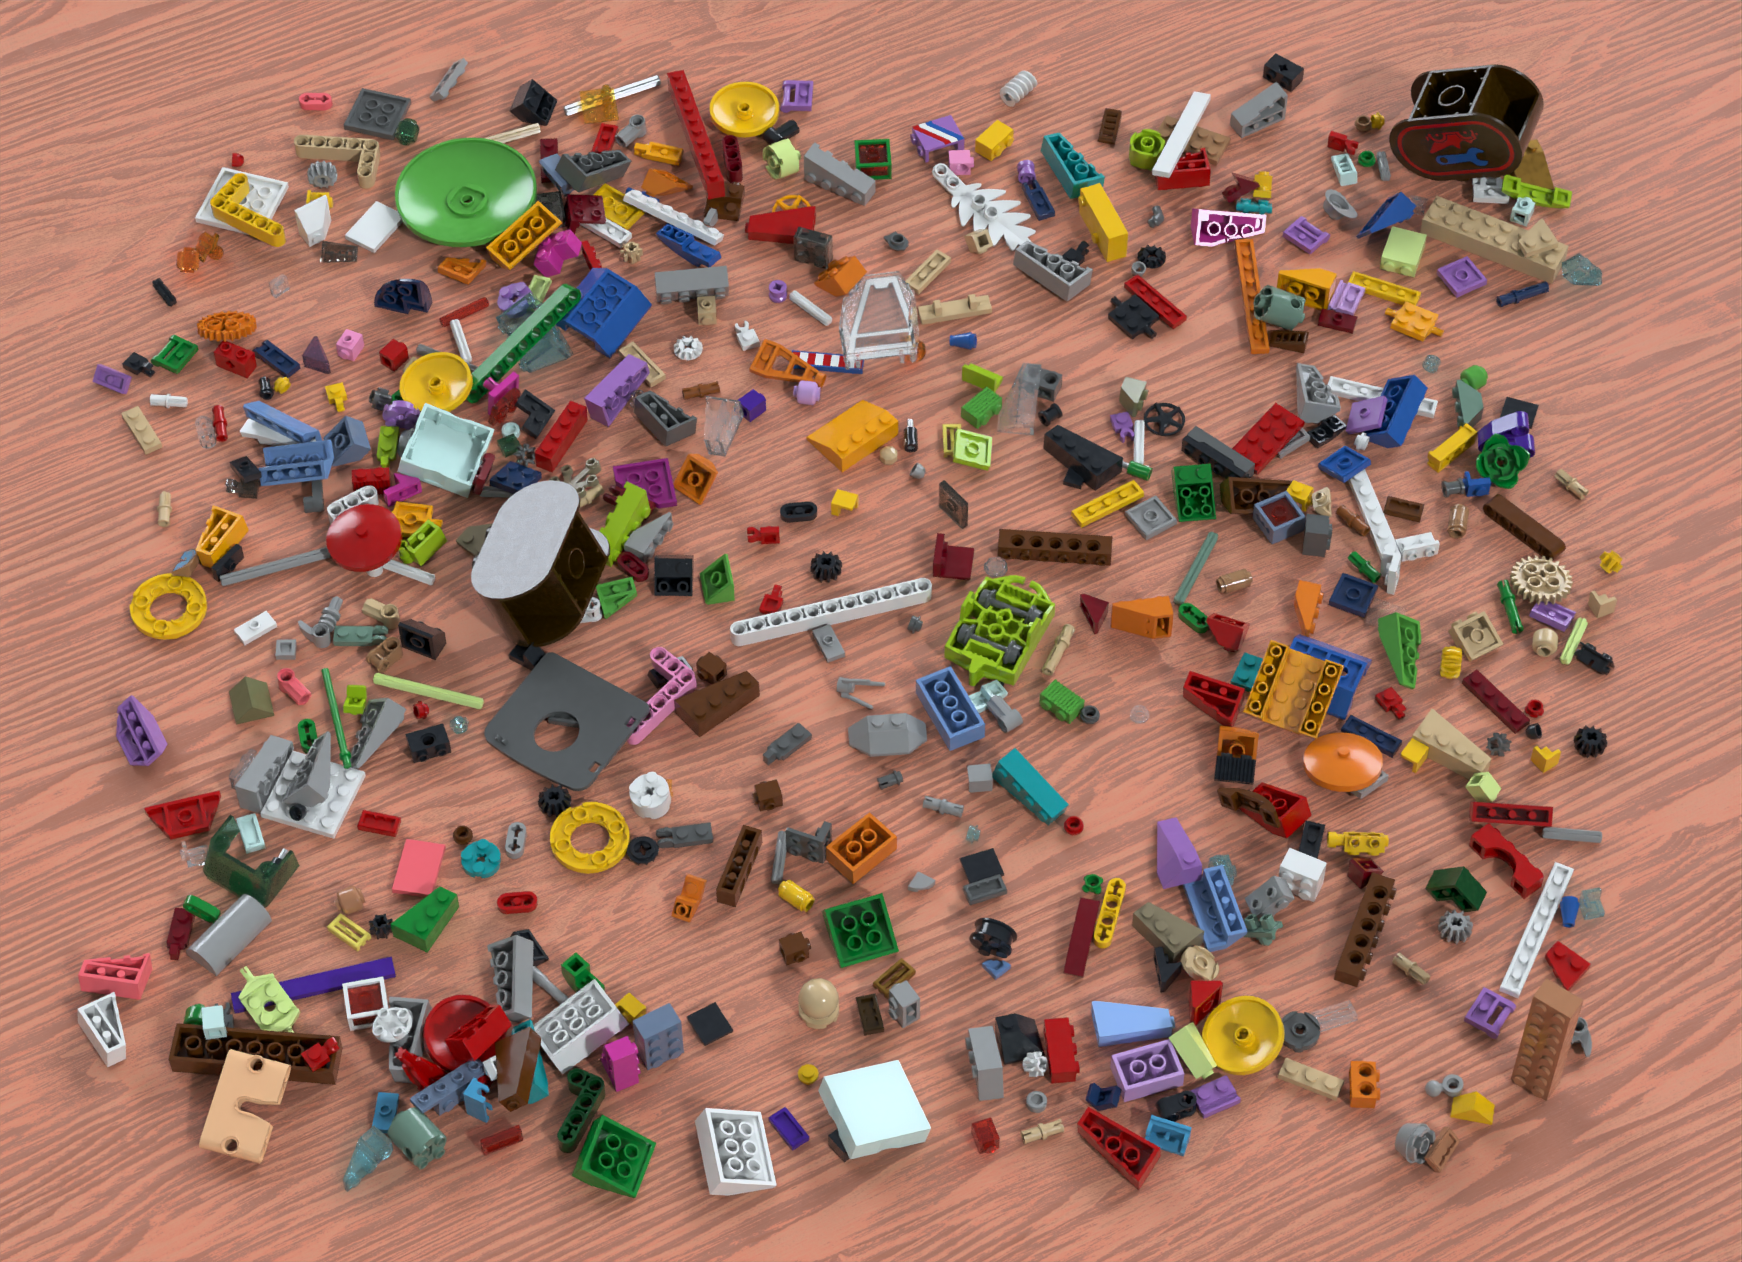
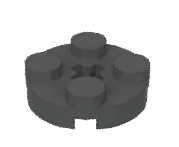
M1293 1011L1282 1018L1285 1033L1283 1044L1293 1049L1294 1052L1301 1053L1303 1050L1311 1049L1317 1044L1320 1037V1024L1310 1013L1304 1012L1303 1014ZM1295 1028L1299 1030L1303 1028V1034H1297Z

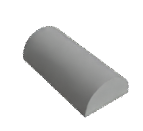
M243 894L186 950V954L217 976L272 919L267 910L256 899Z

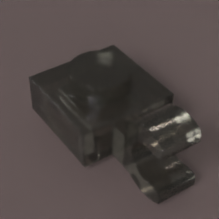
M226 479V492L238 493L240 498L257 499L260 481L256 479L244 483L240 479L239 483L234 479Z

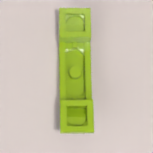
M1503 176L1501 192L1514 199L1528 197L1535 202V205L1548 208L1566 209L1570 207L1572 191L1557 187L1551 190L1523 183L1521 178Z

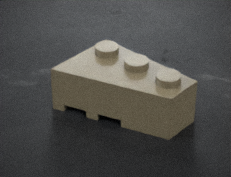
M1147 902L1133 913L1132 926L1153 947L1163 946L1164 954L1168 955L1169 963L1180 961L1181 955L1188 947L1203 944L1204 930L1150 902Z

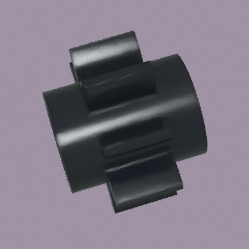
M386 914L375 915L373 921H369L371 927L369 929L370 934H375L377 940L379 938L387 939L388 935L392 933L391 923L393 919H387Z

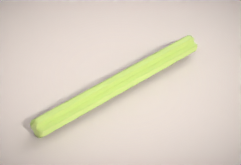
M375 673L373 677L374 684L476 709H482L484 704L483 698L381 673Z

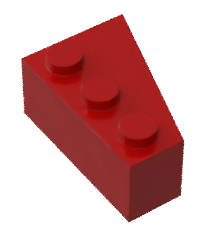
M1201 148L1200 152L1194 154L1190 152L1185 153V156L1178 160L1170 178L1155 176L1157 190L1210 186L1211 168L1205 148Z
M490 1005L444 1041L456 1061H475L498 1038L504 1036L512 1024L500 1005Z

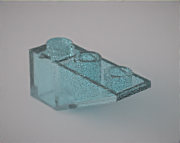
M372 1126L358 1139L343 1178L344 1187L347 1192L352 1187L358 1186L364 1176L372 1173L382 1160H386L392 1154V1141L375 1126Z

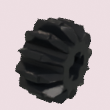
M823 551L822 555L816 553L815 558L811 560L810 572L813 574L814 579H819L821 583L824 580H827L829 583L830 579L836 581L837 576H841L842 562L839 560L838 555H833L832 551L829 554Z
M1585 725L1583 729L1579 728L1576 736H1574L1575 750H1579L1580 755L1586 754L1587 758L1590 755L1596 758L1598 754L1602 755L1608 744L1607 736L1605 733H1602L1601 728L1595 729L1594 725L1589 728Z
M552 784L550 789L544 787L543 792H539L538 806L543 814L547 813L549 818L552 815L558 817L560 813L571 807L572 799L567 788L562 789L561 785L556 788Z

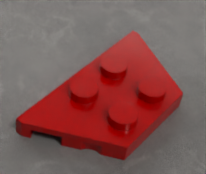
M219 790L145 807L144 809L146 815L170 840L210 831L221 799V793Z

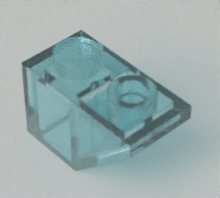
M1580 253L1562 262L1563 277L1573 285H1602L1601 269L1593 265L1588 258H1585Z

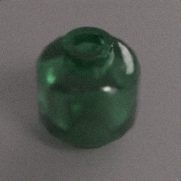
M405 118L398 123L395 137L402 145L414 144L417 141L420 127L415 120Z

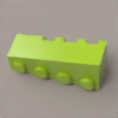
M626 482L624 485L626 491L623 496L619 495L615 501L617 503L615 511L613 513L609 512L605 522L606 527H601L599 530L610 544V555L606 563L610 567L614 562H617V557L624 549V544L633 531L640 528L642 521L649 516L651 511L646 490L629 482Z

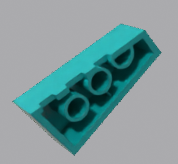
M1016 748L998 761L992 773V778L1033 812L1040 821L1049 826L1066 811L1069 804Z

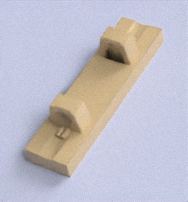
M970 294L967 299L940 303V300H935L931 305L918 307V314L922 325L992 313V306L988 295L975 297V294Z

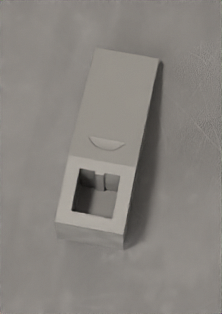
M668 512L633 531L624 544V551L633 553L646 563L648 559L653 557L656 547L662 544L666 533L671 531L674 524L672 513Z

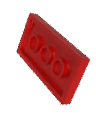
M1275 403L1232 449L1255 463L1254 473L1258 475L1305 425L1304 420Z

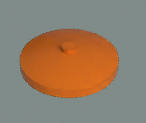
M1331 733L1318 737L1307 746L1304 752L1303 766L1307 776L1317 785L1337 792H1353L1367 788L1377 781L1382 772L1383 757L1378 747L1362 736L1351 733Z

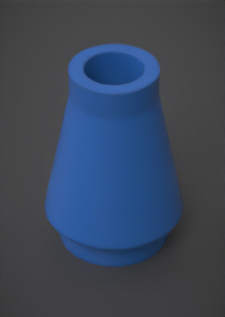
M972 332L950 335V346L972 350V348L977 346V335L972 334Z
M1565 896L1560 902L1562 925L1564 927L1571 928L1575 926L1580 906L1576 897Z

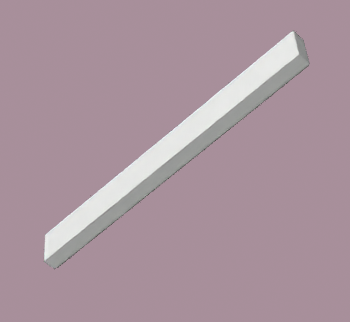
M1194 91L1152 170V175L1170 178L1211 100V94Z
M1557 862L1554 863L1500 986V992L1519 998L1574 871L1573 868Z

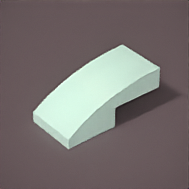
M998 680L982 685L980 691L969 695V698L978 713H981L988 709L986 703L991 697L1000 695L1002 698H1005L1008 692Z

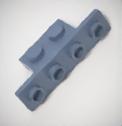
M478 1058L475 1061L464 1063L412 1096L410 1102L421 1113H425L433 1107L439 1116L449 1112L454 1106L464 1101L463 1093L472 1079H478L486 1074L483 1062Z

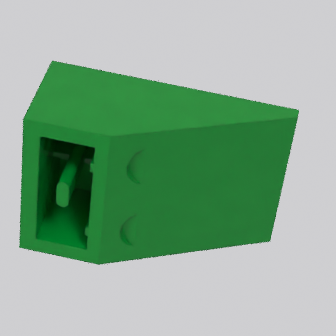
M1211 464L1174 466L1171 470L1178 521L1189 522L1216 519Z

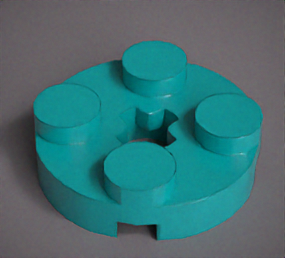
M480 839L469 844L461 852L462 868L470 877H491L500 868L501 853L496 845L488 842L487 839ZM479 857H485V862H477Z

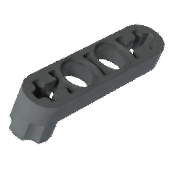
M322 479L313 480L312 496L303 498L305 513L324 511Z

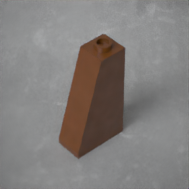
M531 1027L525 1028L495 1043L498 1101L510 1112L527 1105L541 1044V1036Z

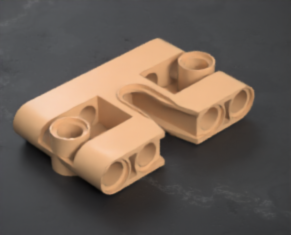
M230 1049L203 1128L199 1147L260 1164L264 1158L273 1126L252 1113L241 1111V1105L246 1101L260 1105H280L289 1079L291 1065L266 1059L260 1055H251ZM256 1062H262V1068L258 1071H254V1064ZM231 1142H237V1147L234 1151H228V1146Z

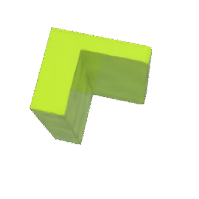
M970 363L969 366L964 364L962 367V380L984 389L988 387L995 393L1003 381V376Z

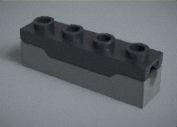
M1195 426L1182 439L1181 451L1197 460L1200 464H1211V470L1215 474L1225 479L1228 477L1251 478L1254 475L1255 463L1199 427Z

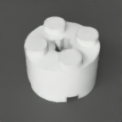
M649 772L639 776L630 784L629 794L633 809L638 816L658 819L668 812L671 804L669 786L663 777L655 772Z

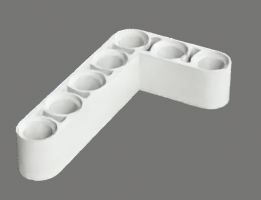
M364 486L331 503L327 507L330 524L342 512L354 506L363 504L379 505L376 488L374 486ZM383 566L375 570L366 571V573L371 577H377L382 574Z

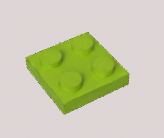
M957 428L954 439L953 462L988 471L991 463L992 437Z

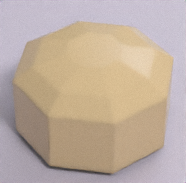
M885 446L880 450V461L884 464L892 465L897 461V450L892 446Z

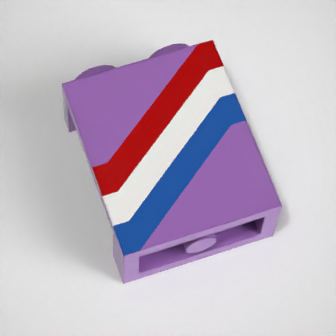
M951 115L912 127L911 142L913 145H916L917 152L920 157H923L925 163L929 162V152L950 145H954L956 150H964V137Z

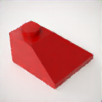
M1217 613L1211 614L1206 620L1218 644L1224 646V650L1235 652V650L1238 651L1241 648L1250 626L1249 623Z

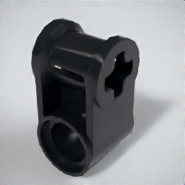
M1187 1090L1161 1098L1156 1102L1155 1106L1161 1118L1176 1122L1195 1114L1197 1098L1192 1091Z

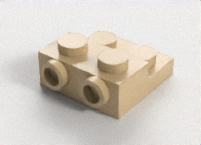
M1476 611L1468 615L1467 620L1462 622L1460 619L1452 623V628L1448 630L1457 648L1461 646L1469 662L1503 645L1485 611L1479 614Z

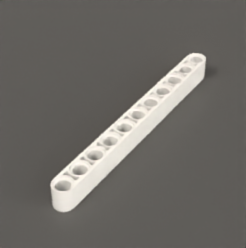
M919 578L736 621L730 627L731 642L735 646H744L820 628L829 624L833 625L926 603L932 597V584L926 578Z

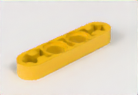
M1120 878L1111 879L1107 885L1094 932L1093 942L1098 948H1107L1112 942L1126 888L1125 882ZM1115 886H1119L1117 896L1113 895ZM1114 901L1117 903V907L1109 908L1106 904ZM1110 918L1113 923L1105 925L1102 923V920ZM1103 931H1105V939L1104 941H1101L1100 938L1102 937Z

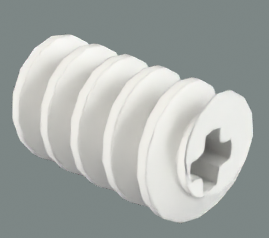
M1020 71L1018 75L1000 89L1001 99L1007 106H1015L1020 99L1024 98V95L1026 96L1037 86L1036 78L1028 71Z

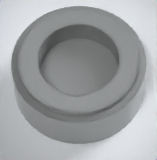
M1033 1091L1026 1098V1106L1031 1112L1040 1113L1047 1106V1097L1040 1091Z

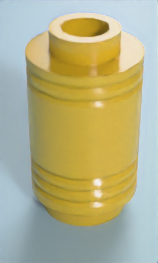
M791 880L783 881L778 887V896L801 912L809 911L815 902L811 893Z

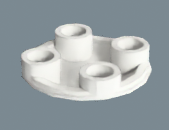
M381 1008L373 1023L372 1031L374 1036L381 1042H396L409 1033L412 1027L411 1015L406 1008Z

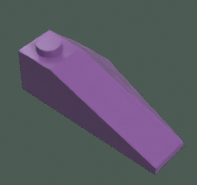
M1176 817L1157 822V875L1163 889L1202 879V864L1199 856Z

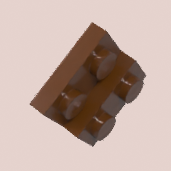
M733 182L732 184L724 183L725 196L709 200L707 198L704 217L713 208L717 210L718 219L739 221L745 197V186L738 182Z

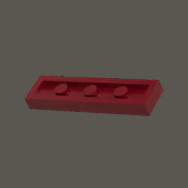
M1477 669L1463 678L1462 684L1514 734L1529 725L1530 719Z

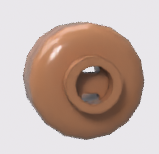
M349 886L337 892V899L334 902L338 911L342 910L344 914L350 915L363 909L365 899L360 888L357 889L355 886Z

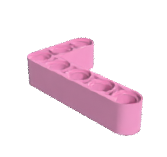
M663 647L652 649L650 657L653 668L669 680V682L647 702L650 712L645 719H650L642 721L634 730L636 732L627 740V743L631 745L640 743L675 710V699L693 693L697 688L694 672ZM631 718L626 726L631 727L636 720Z

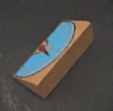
M196 548L185 551L172 571V575L191 577L200 562Z

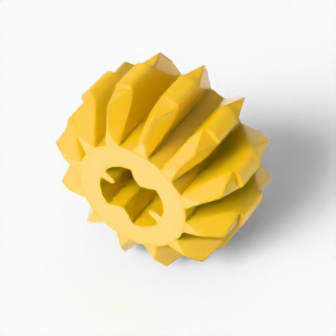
M1450 646L1442 649L1441 677L1457 679L1460 676L1461 648Z

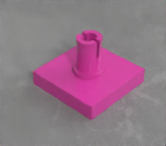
M514 371L500 384L491 377L484 382L483 387L490 391L488 393V414L494 418L518 397L519 375Z

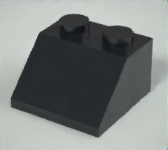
M412 619L399 622L398 624L403 648L433 660L437 659L446 645L445 632L439 628H433L421 621L417 622Z

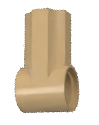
M372 598L365 601L362 608L363 614L383 622L384 626L388 627V629L398 627L400 617L395 605H385Z

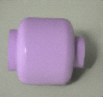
M802 380L798 386H794L793 397H797L799 404L814 405L816 401L819 402L821 387H818L816 382Z

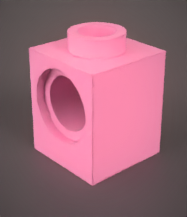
M970 150L949 151V169L955 175H970L971 168H974V157H970Z

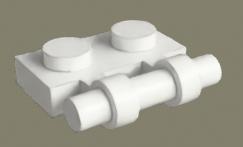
M1485 177L1472 178L1473 202L1508 204L1509 196L1501 192L1503 179L1501 177L1496 179Z

